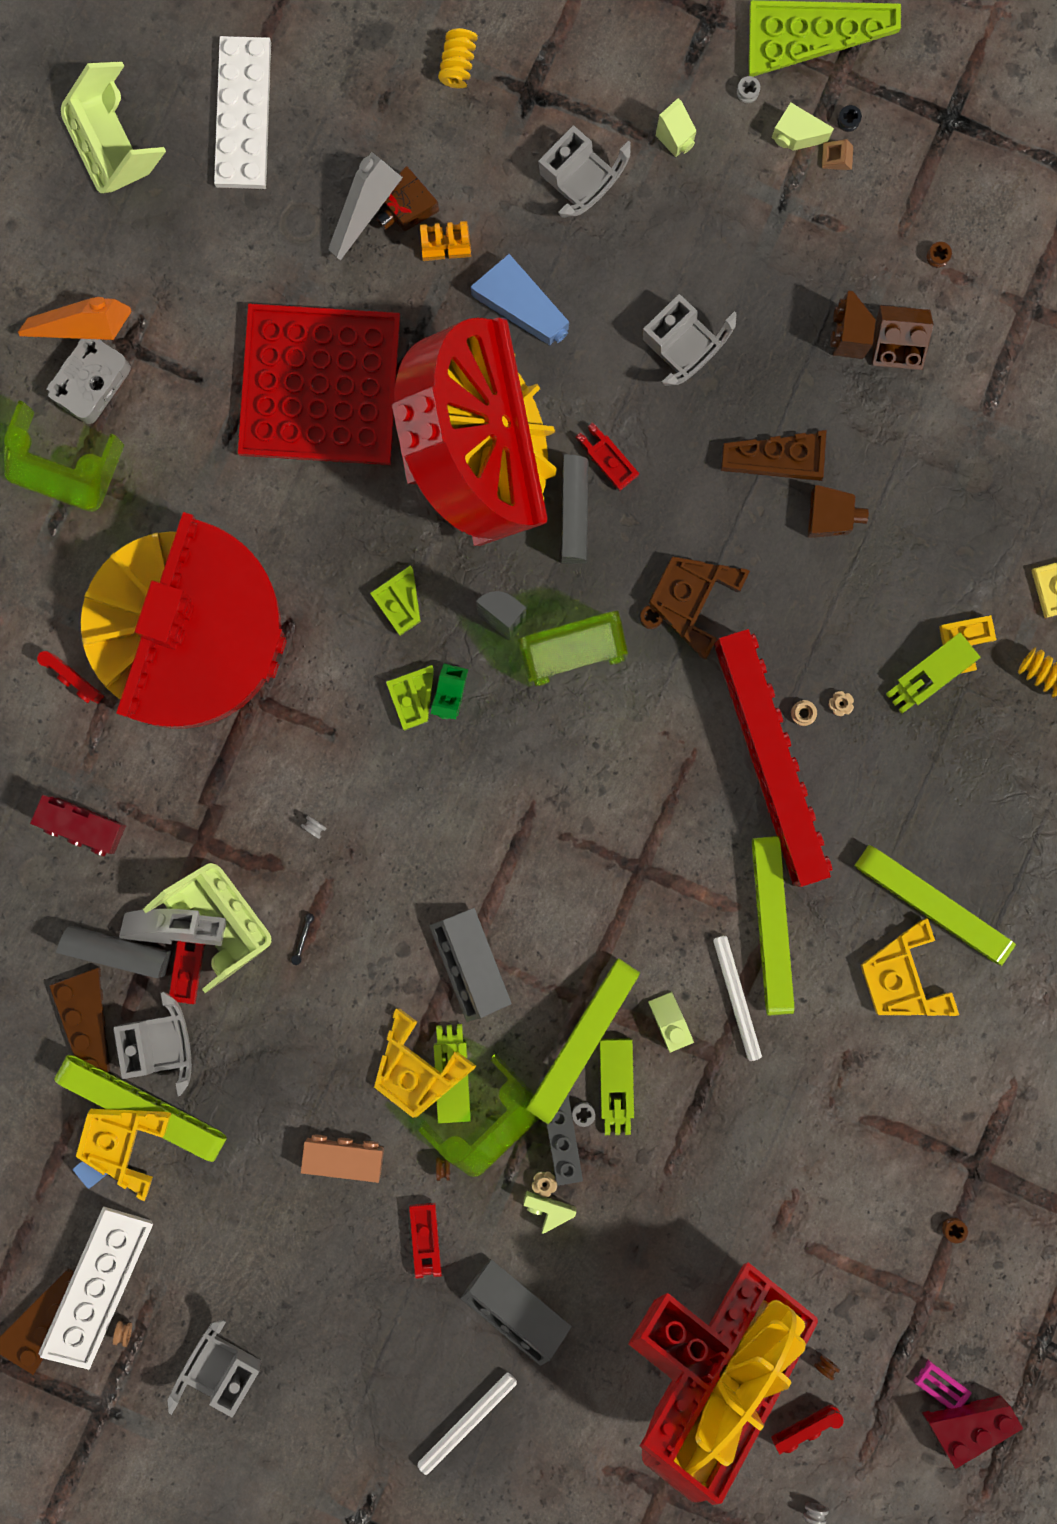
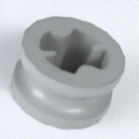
M752 76L742 78L737 88L739 100L744 103L754 102L760 92L759 81ZM753 87L752 92L744 93L745 88Z
M307 816V822L305 824L302 823L301 827L320 839L321 831H325L327 828L312 817Z
M580 1102L572 1109V1117L577 1125L586 1127L595 1120V1111L588 1102ZM583 1107L587 1108V1112L591 1111V1116H587L586 1121H580L581 1117H576V1113L581 1112Z
M806 1503L805 1509L807 1512L803 1514V1519L812 1524H826L825 1515L829 1512L828 1508L817 1503Z

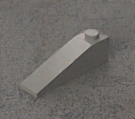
M373 152L360 163L359 170L355 174L328 249L339 260L343 258L403 178Z

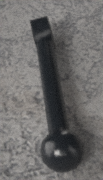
M311 913L306 914L304 917L305 925L296 954L291 958L293 965H299L302 962L300 955L310 923L314 921V915Z

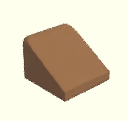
M847 139L823 143V169H852L853 145Z

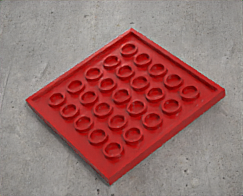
M248 304L238 455L391 465L394 424L392 404L394 403V390L397 378L400 313Z

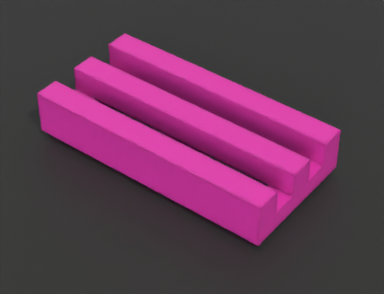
M930 1360L926 1362L924 1369H921L919 1376L913 1380L915 1384L951 1409L963 1406L972 1394L970 1390ZM933 1370L963 1393L962 1397L932 1376L930 1371ZM925 1378L958 1401L957 1404L953 1405L924 1383Z

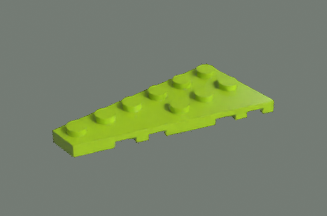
M751 0L749 5V76L761 75L899 33L901 29V4Z

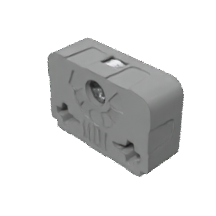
M80 339L74 351L48 385V396L58 406L83 423L92 424L97 420L131 370V366L121 353L103 343L102 340ZM91 349L94 350V351L97 350V352H96L95 354H94V353H89ZM97 384H103L101 389L95 388ZM62 391L68 392L66 395L60 394Z

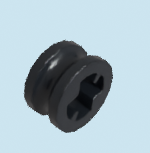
M854 105L843 107L837 119L840 129L846 132L856 130L862 118L860 109ZM847 114H851L852 118L855 117L852 123H847L848 119L844 120Z

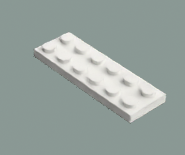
M220 36L214 177L216 188L266 189L271 63L270 38Z
M103 1206L39 1351L40 1358L90 1369L153 1226L151 1220Z

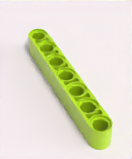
M778 836L752 838L766 1013L768 1016L794 1014L780 839Z
M868 845L854 865L860 872L994 963L1002 966L1016 946L1012 940L875 847Z
M619 958L616 960L528 1104L527 1111L547 1124L552 1121L640 974L638 970Z
M67 1055L54 1078L55 1082L60 1086L105 1109L171 1113L163 1139L204 1160L214 1162L227 1139V1136L218 1129L78 1057Z

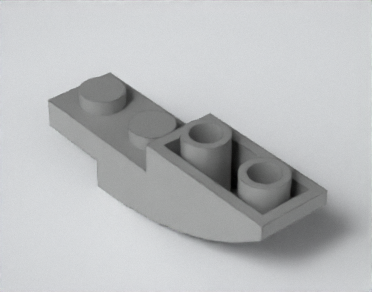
M152 909L147 913L144 910L132 911L124 914L119 937L121 939L171 944L172 940L222 946L226 918L202 916L199 914V911L185 909Z

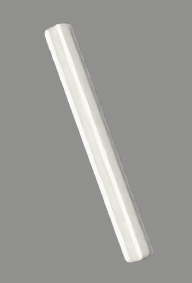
M726 936L716 937L713 942L745 1052L749 1061H755L760 1059L762 1055L728 938Z
M506 1373L418 1462L419 1470L425 1475L429 1474L516 1386V1379L510 1373Z

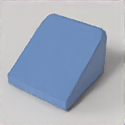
M83 1161L73 1168L75 1174L88 1189L107 1175V1173L102 1175Z

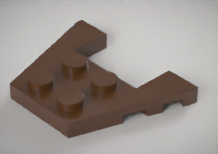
M672 557L648 603L701 658L707 659L717 638L694 626L715 581L736 592H740L750 571L743 568L736 569L725 565H713L701 561Z

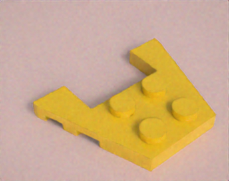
M928 918L920 920L860 965L877 1015H959L952 992L929 999L925 998L910 952L911 948L935 941Z
M396 1009L393 1014V1018H395L392 1030H389L387 1037L389 1042L386 1053L382 1055L374 1088L413 1118L418 1117L473 1071L476 1065L459 1052H454L444 1070L440 1073L404 1045L416 1026L417 1021L403 1010Z
M90 1109L86 1117L76 1157L102 1175L107 1173L118 1181L117 1185L124 1189L128 1187L137 1193L136 1197L145 1201L153 1177L127 1168L137 1131L140 1130L163 1138L171 1113Z

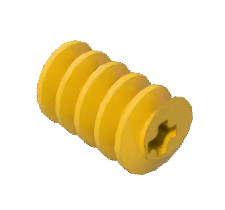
M452 29L445 36L446 42L444 43V52L442 53L443 61L440 63L441 70L438 74V79L444 85L452 88H466L467 84L464 81L469 80L471 77L467 71L472 69V64L469 61L474 59V54L471 51L476 50V45L473 42L477 41L478 35L466 29Z
M1034 647L1022 661L1018 674L1020 675L1027 670L1026 679L1030 680L1035 676L1036 681L1034 685L1038 686L1042 682L1045 683L1043 692L1052 688L1051 697L1055 698L1057 696V662L1052 664L1053 658L1051 656L1044 658L1045 652L1043 650L1035 653L1036 647Z

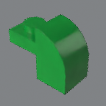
M443 664L431 714L437 715L442 719L451 718L456 720L460 711L469 669Z

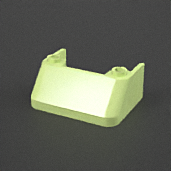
M123 62L87 63L61 105L62 119L96 189L100 193L113 192L149 175L166 152L164 147L133 150L118 120L115 110L121 100V94L114 81L124 67Z
M213 863L206 864L166 888L143 909L147 913L164 903L168 909L196 910L202 916L226 918L222 946L215 945L219 952L211 960L212 968L217 977L202 989L205 993L231 976L271 944V935L224 871Z

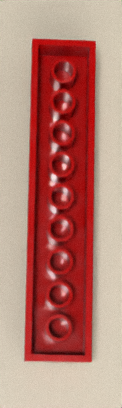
M749 629L721 637L714 643V648L776 836L780 839L781 851L793 886L803 887L830 878L829 871L833 870L829 857L823 854L821 846H824V840L820 831L816 832L813 824L816 821L815 813L811 806H807L805 797L808 796L807 789L803 781L799 782L796 773L800 771L799 765L795 757L791 758L788 749L791 747V741L788 733H783L780 724L783 722V717L779 707L775 708L772 698H775L774 689L771 683L766 682L764 676L767 673L766 665L762 658H758L756 649L759 648L755 634H750Z

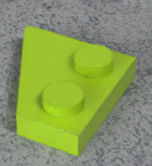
M411 565L370 593L399 636L421 622L414 571Z
M432 665L386 682L404 731L428 722L434 675Z

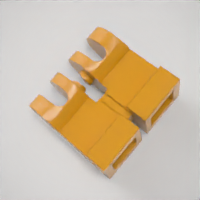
M460 221L457 225L447 222L446 235H443L440 223H435L432 227L427 226V224L420 225L423 261L445 259L444 249H448L449 259L471 257L467 221Z

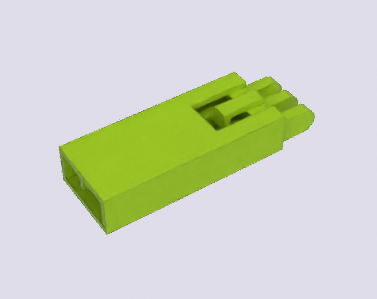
M960 632L898 679L900 683L887 692L886 695L890 698L898 692L900 696L892 703L896 706L904 700L906 704L899 709V712L903 714L913 705L917 704L919 706L981 657ZM926 673L932 680V683L918 692L917 689L925 683L922 679L913 685L912 683Z
M457 1024V1035H453L452 1025H447V1035L443 1036L442 1025L436 1026L437 1043H434L435 1069L442 1073L446 1066L445 1053H447L448 1062L454 1052H459L467 1058V1041L463 1042L462 1024ZM468 1075L437 1100L438 1123L471 1121Z
M632 1038L601 1039L599 1042L600 1096L605 1135H610V1125H615V1135H620V1125H625V1135H631L630 1118H634ZM622 1092L623 1109H621V1099H614V1109L611 1110V1093Z

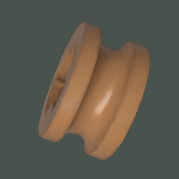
M118 1321L113 1336V1345L122 1343L123 1347H127L131 1337L132 1323L128 1322L127 1325H124L122 1321Z

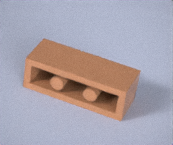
M312 1135V1138H307L304 1142L301 1173L379 1183L384 1147H380L379 1143L374 1141H363V1144H355L353 1139L338 1138L337 1141L327 1140V1136Z

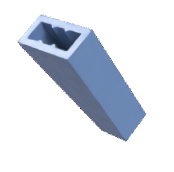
M510 254L471 286V295L475 299L549 346L554 341L559 343L567 336L569 321Z

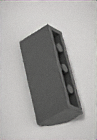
M564 454L561 564H587L588 459L582 456Z
M489 592L482 595L476 601L478 616L509 641L526 622V607L505 592Z
M475 908L429 925L466 1022L480 1019L512 1004Z
M69 926L60 939L56 953L153 978H160L166 976L172 951L76 926Z
M490 1260L482 1268L460 1298L540 1366L551 1360L572 1327L493 1260Z

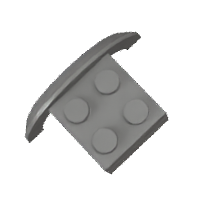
M573 125L538 161L540 175L573 204L570 206L567 203L558 212L561 217L568 218L581 215L603 197L619 178L630 158V141L620 149L618 158L611 168L593 152L592 141Z
M679 294L643 328V341L677 372L676 374L670 373L662 381L664 386L679 385L685 382L717 353L736 326V312L734 311L725 320L717 336H714L697 319V310Z
M162 992V1004L167 1007L171 1016L126 1023L114 1027L121 1077L126 1079L148 1075L157 1071L180 1068L176 1089L177 1095L181 1096L191 1078L192 1064L189 1036L184 1015L178 1002L168 993Z
M225 1319L213 1322L207 1328L189 1357L168 1397L169 1414L172 1415L187 1384L210 1396L209 1405L226 1415L233 1417L260 1371L261 1360L216 1336L225 1325Z

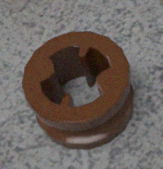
M945 242L934 243L927 252L928 263L936 268L945 266L952 256L951 247ZM937 250L939 251V253L944 252L945 255L943 256L942 260L940 259V257L934 256Z
M651 605L646 606L640 614L641 624L647 629H655L660 626L663 617L658 614V617L655 619L657 622L654 624L651 620L646 621L647 611H651L652 614L657 613Z
M440 1157L436 1158L437 1181H440L442 1178L450 1181V1157H446L445 1160H441Z
M948 1218L942 1225L943 1235L952 1243H962L968 1236L967 1226L958 1218ZM954 1224L957 1227H961V1231L958 1230L960 1234L956 1237L953 1234H949V1230L952 1231L950 1227Z
M821 1355V1361L815 1363L814 1367L833 1381L835 1379L834 1373H839L841 1369L830 1359Z

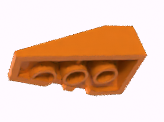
M95 297L29 317L18 333L19 336L114 340L132 311L129 306L116 299Z

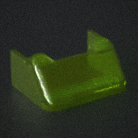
M19 400L4 438V475L6 479L16 486L85 511L92 512L99 509L124 448L122 441L116 435L110 434L102 457L86 454L78 460L75 469L28 453L31 446V437L27 431L35 412L25 402Z
M618 611L590 617L531 634L517 640V648L528 686L535 684V687L548 684L550 683L549 678L556 674L601 661H609L610 665L624 662L628 656L626 640Z
M496 1053L491 1056V1061L508 1078L499 1091L500 1101L508 1110L470 1146L459 1136H451L443 1141L425 1121L420 1124L418 1130L448 1162L471 1177L483 1174L539 1120L538 1117L526 1110L534 1093Z

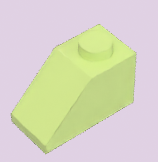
M678 98L659 115L656 137L675 157L681 152L687 153L695 144L696 129L682 101Z
M790 103L776 125L772 138L780 147L789 148L794 151L828 142L834 128Z
M672 992L648 1001L669 1052L694 1043Z

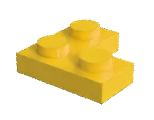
M991 615L939 626L943 645L960 632L971 646L997 640ZM976 663L972 664L962 673L976 671Z

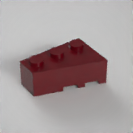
M48 795L41 796L30 824L44 829L43 832L55 837L60 835L68 838L67 842L81 847L84 844L92 847L91 852L104 857L106 853L115 854L126 828V825L56 796Z
M1001 1395L972 1401L968 1405L957 1408L945 1407L946 1409L940 1411L921 1412L955 1469L1023 1429L1011 1406Z

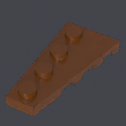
M827 430L818 431L814 434L799 433L780 438V436L770 437L768 440L757 441V439L724 443L721 471L822 481L824 477Z
M99 967L52 984L49 987L73 1055L110 1074L108 1043L105 1035L106 1022L102 1003L103 990L101 989L100 982L101 969Z
M68 1268L0 1336V1355L32 1375L36 1373L44 1358H40L39 1351L74 1271Z

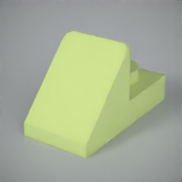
M526 1191L523 1204L528 1207L527 1211L537 1215H542V1212L546 1213L542 1234L575 1217V1206Z

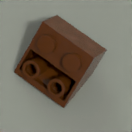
M847 291L844 298L839 300L838 307L834 309L833 322H837L835 331H832L830 347H834L833 356L863 359L873 345L876 319L853 291Z
M880 305L875 325L872 365L923 370L934 325L931 311L928 309Z

